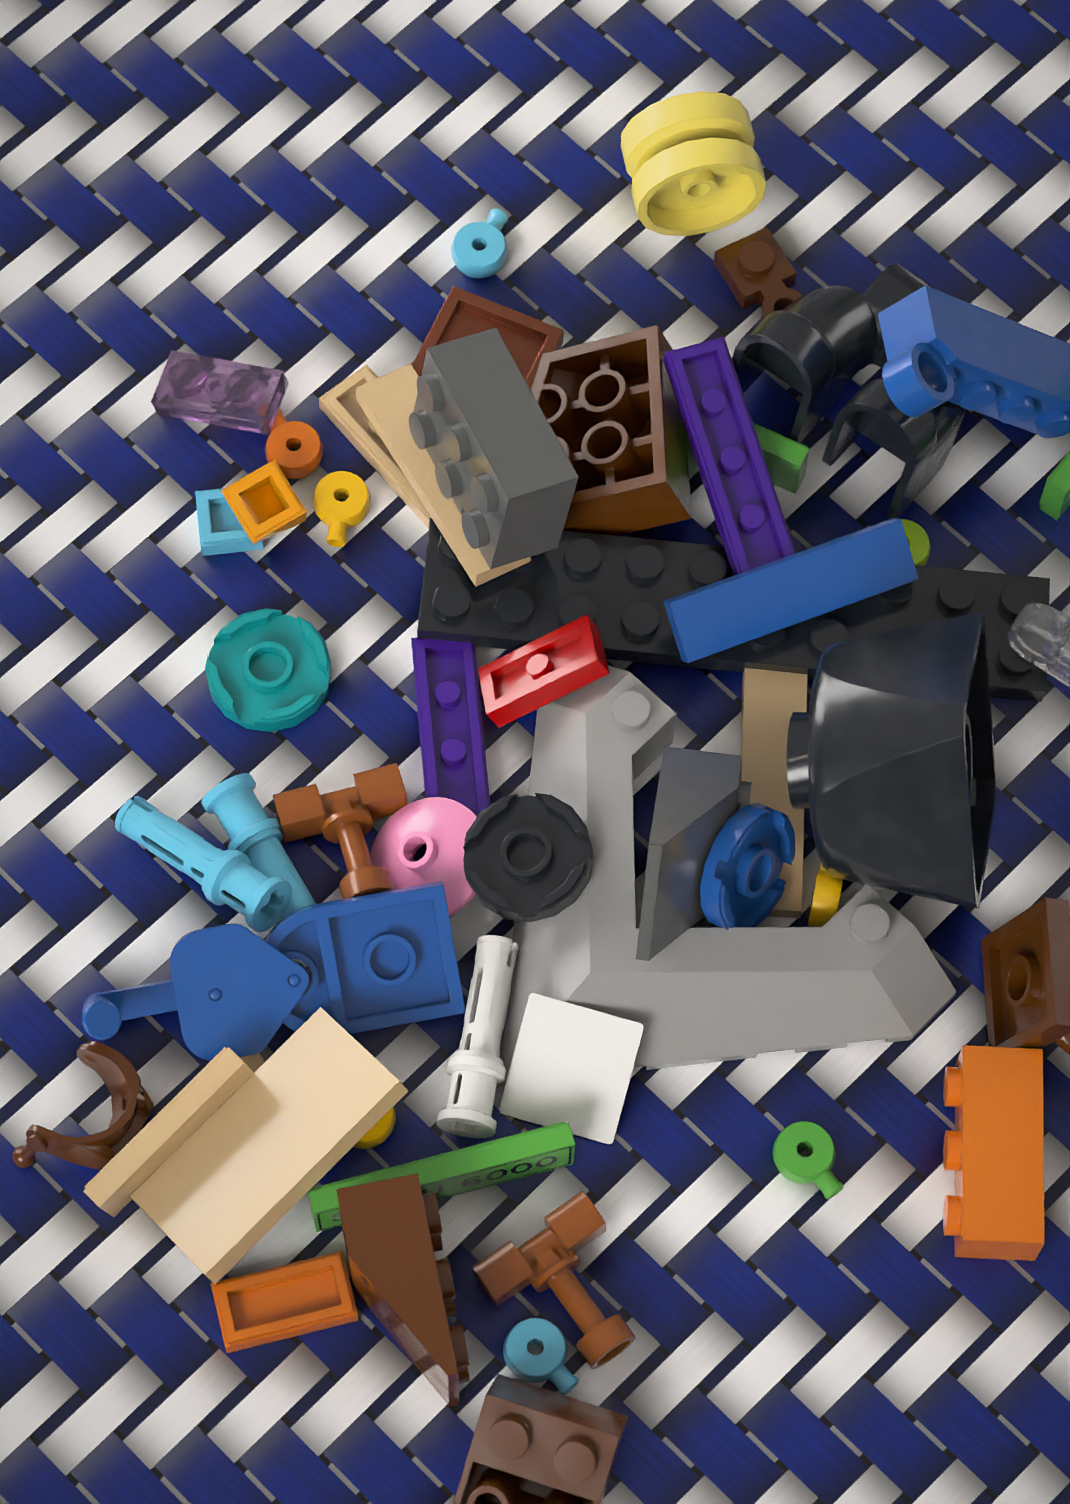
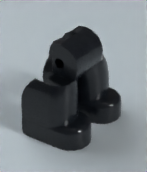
M894 263L888 266L876 278L864 295L850 287L835 285L810 291L792 302L784 310H776L764 315L741 338L735 347L732 357L743 393L765 370L802 393L803 397L789 438L800 443L840 399L844 386L860 370L870 364L877 365L883 369L884 364L887 362L878 313L925 285L933 289L935 288L899 264ZM883 378L869 381L856 392L836 416L822 461L832 466L859 435L863 434L905 462V467L887 512V516L891 519H898L944 465L956 440L967 409L946 401L919 417H909L894 405L885 389Z

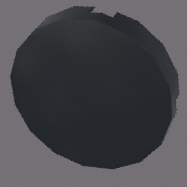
M535 793L536 796L526 795L519 797L518 794L502 797L481 811L466 833L463 847L465 851L463 866L466 880L482 905L504 919L533 922L554 917L575 903L590 881L594 853L587 826L572 806L552 795Z

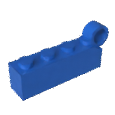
M926 285L878 313L887 362L884 364L882 371L883 383L894 405L905 415L916 418L949 401L960 405L964 409L976 411L1000 420L1002 423L1011 424L1035 433L1043 438H1056L1070 432L1069 343Z

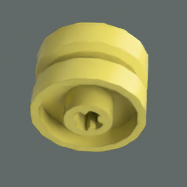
M700 91L675 95L648 106L629 121L621 132V150L626 171L632 178V196L637 217L646 229L662 235L690 236L712 232L736 223L754 211L765 197L766 180L760 157L753 149L755 137L749 113L740 100L724 93Z

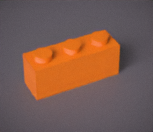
M963 1045L955 1067H946L944 1073V1106L955 1107V1131H945L943 1165L944 1170L955 1171V1195H945L943 1232L946 1236H955V1257L1035 1261L1044 1246L1043 1049Z

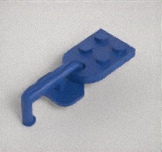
M440 881L305 906L282 918L272 928L265 940L243 925L236 923L191 931L182 936L172 949L170 955L171 980L90 995L83 1005L82 1025L90 1037L97 1040H106L113 1037L119 1031L122 1020L178 1010L182 1036L186 1046L199 1058L211 1061L224 1047L226 1049L230 1047L238 1057L257 1054L265 1049L282 1023L290 1029L297 1031L320 1007L349 1034L465 1013L444 884ZM292 959H298V960L304 962V963L309 967V969H310V971H311V979H310V982H309V975H308V972H307V970H306V967H305L302 963L297 962V961L292 960Z

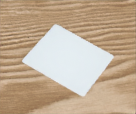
M531 993L527 1001L500 1103V1113L542 1126H550L561 1122L569 1123L571 1132L574 1135L605 1144H612L642 1037L643 1025L635 1021Z

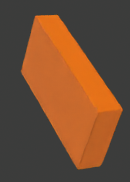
M343 1251L218 1281L216 1284L211 1283L227 1353L359 1321Z

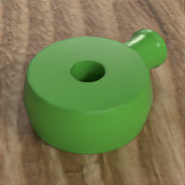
M801 1121L787 1126L778 1134L773 1145V1159L777 1169L786 1179L797 1184H811L815 1182L826 1199H831L844 1188L843 1184L831 1172L835 1162V1146L830 1135L823 1127L813 1122ZM807 1149L811 1155L809 1157H802L798 1154L797 1150Z

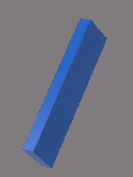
M893 518L663 601L681 660L690 663L910 583L919 578L901 519Z

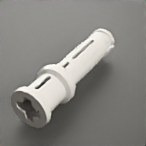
M484 935L477 939L475 965L464 1016L462 1038L459 1050L455 1051L452 1057L447 1060L446 1071L451 1076L446 1109L441 1110L437 1116L436 1123L439 1128L463 1137L486 1138L495 1134L497 1123L491 1117L497 1084L502 1083L505 1079L506 1070L503 1066V1061L499 1058L500 1044L505 1026L511 980L519 945L516 942L512 943V940L497 935Z

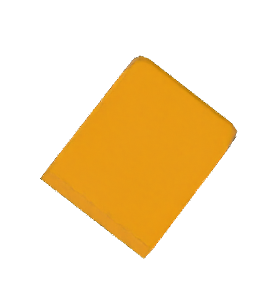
M276 460L269 462L221 490L222 495L253 545L306 521L307 511Z

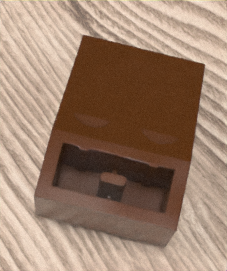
M418 1173L336 1189L341 1226L354 1291L449 1406L459 1405V1383L470 1381L468 1366L470 1365L462 1325L449 1327L447 1317L456 1316L454 1302L456 1295L448 1258L435 1260L434 1252L443 1251L441 1239L442 1225L435 1192L422 1195Z
M498 1374L486 1393L453 1504H602L629 1416Z

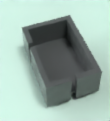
M497 328L427 348L422 374L417 378L418 393L414 411L409 415V428L417 447L421 450L426 449L435 465L436 481L441 493L447 499L452 498L460 514H462V528L467 542L473 549L479 548L490 570L558 548L579 477Z

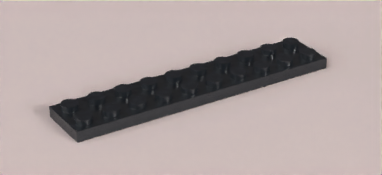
M430 518L417 639L468 642L478 647L516 650L588 614L600 630L606 659L744 672L745 668L807 674V679H814L819 658L831 644L902 627L983 613L986 623L991 697L1042 702L1046 693L1050 578L915 565L918 580L686 663L681 660L663 601L732 577L733 573L724 546L563 531L558 548L531 556L530 562L475 587L435 522Z

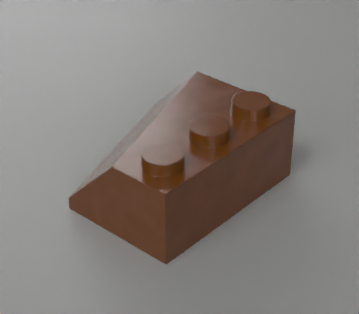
M658 325L544 353L541 356L531 392L579 477L563 531L618 536L691 519L686 429L663 362L665 352L673 349Z

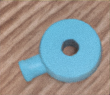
M494 208L489 212L485 222L469 223L456 233L451 245V255L456 267L466 276L487 278L496 274L502 268L508 253L507 243L501 232L504 224L508 221V216L505 212Z
M530 1318L519 1322L509 1331L504 1341L503 1355L508 1368L513 1374L528 1382H542L549 1379L560 1390L562 1395L568 1394L578 1384L579 1379L564 1366L568 1352L567 1342L563 1333L556 1325L545 1319ZM532 1345H538L543 1349V1352L539 1355H532L528 1352V1348Z

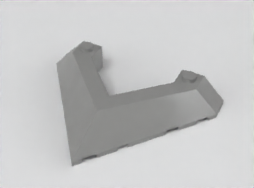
M608 665L610 674L537 709L528 795L536 796L535 793L549 794L573 807L587 826L594 853V862L590 881L575 903L554 917L533 922L514 920L512 943H518L519 949L515 968L513 969L499 1057L503 1061L506 1073L504 1081L497 1084V1087L506 1085L527 1001L531 993L641 1023L644 1029L633 1068L646 1066V1070L756 1058L757 1053L795 1049V1053L845 1048L848 1043L886 1039V1043L912 1040L956 995L957 991L916 926L870 885L866 884L823 927L728 928V930L724 928H689L650 961L636 959L639 928H636L633 781L663 753L664 746L669 747L673 744L676 712L631 672Z

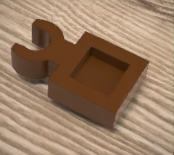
M767 227L715 251L714 265L742 309L759 303L762 308V318L764 315L776 310H784L792 302L803 296L798 291L789 288L795 285L797 272Z

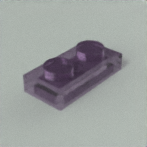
M171 350L151 403L159 415L269 435L289 383L283 370Z

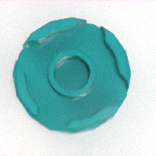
M265 608L243 613L220 629L214 638V645L209 651V656L207 654L205 673L211 698L226 718L246 729L273 732L295 727L317 711L328 694L332 667L326 641L311 622L298 615V619L291 615H284L282 610Z

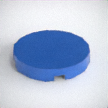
M754 803L742 807L728 819L713 842L704 864L700 884L701 909L708 922L727 930L733 927H756L770 915L785 890L786 881L779 878L783 862L792 865V860L794 861L795 832L788 815L763 804Z

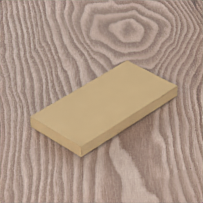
M320 1007L130 1197L202 1273L216 1284L408 1090L387 1068Z

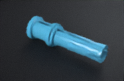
M250 773L235 775L212 788L203 797L201 802L208 814H215L229 836L231 842L228 845V850H238L246 854L251 861V866L269 878L278 876L290 883L292 895L281 919L299 908L316 904L280 843L283 838L280 822L276 818L268 817L253 791L256 787L255 780Z
M134 796V801L131 799L127 800L117 813L115 828L119 833L147 848L148 851L201 884V889L206 899L213 904L219 906L227 904L244 915L245 921L251 929L260 933L267 931L285 913L292 895L290 883L278 876L269 878L251 866L249 857L241 851L230 849L223 851L215 847L200 835L159 811L140 796Z

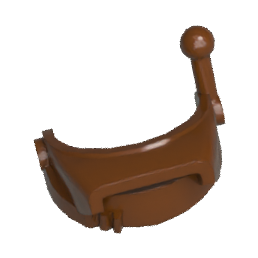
M89 1041L86 1044L80 1045L76 1052L77 1057L101 1077L111 1094L112 1119L108 1129L89 1136L71 1137L61 1135L39 1125H31L26 1132L27 1144L17 1147L13 1152V1163L20 1168L30 1167L34 1163L37 1151H45L71 1163L95 1170H102L143 1129L153 1110L154 1104L141 1085V1079L130 1061L115 1049L96 1041Z

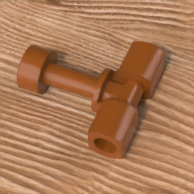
M397 763L353 774L355 786L320 795L317 785L312 784L272 795L277 819L282 828L284 843L323 833L327 841L340 844L348 874L339 884L342 899L394 890L389 872L383 867L373 866L364 836L371 831L373 820L393 815L402 807L408 805L404 783Z
M581 1191L544 1217L546 1226L544 1230L518 1248L510 1240L474 1265L472 1271L474 1277L496 1307L529 1284H532L538 1293L551 1288L584 1334L576 1344V1348L591 1369H596L622 1353L633 1343L636 1336L620 1314L606 1319L573 1273L581 1262L575 1252L606 1231L605 1220L588 1196Z

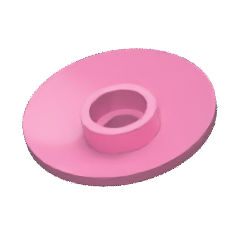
M431 797L414 801L395 812L378 832L370 853L373 866L383 867L389 872L394 890L442 881L450 917L464 908L475 896L465 876L463 866L465 851L463 847L466 833L477 816L463 804L448 798ZM426 844L427 850L424 857L413 862L418 849Z

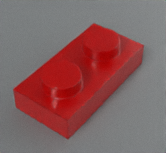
M588 614L478 668L486 714L498 728L610 674L600 630Z

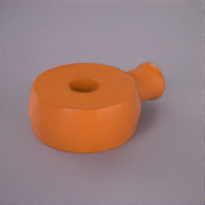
M272 408L267 411L263 416V420L272 431L265 446V455L268 463L276 460L283 474L288 479H300L312 474L319 466L323 456V443L316 430L304 422H287L280 408Z

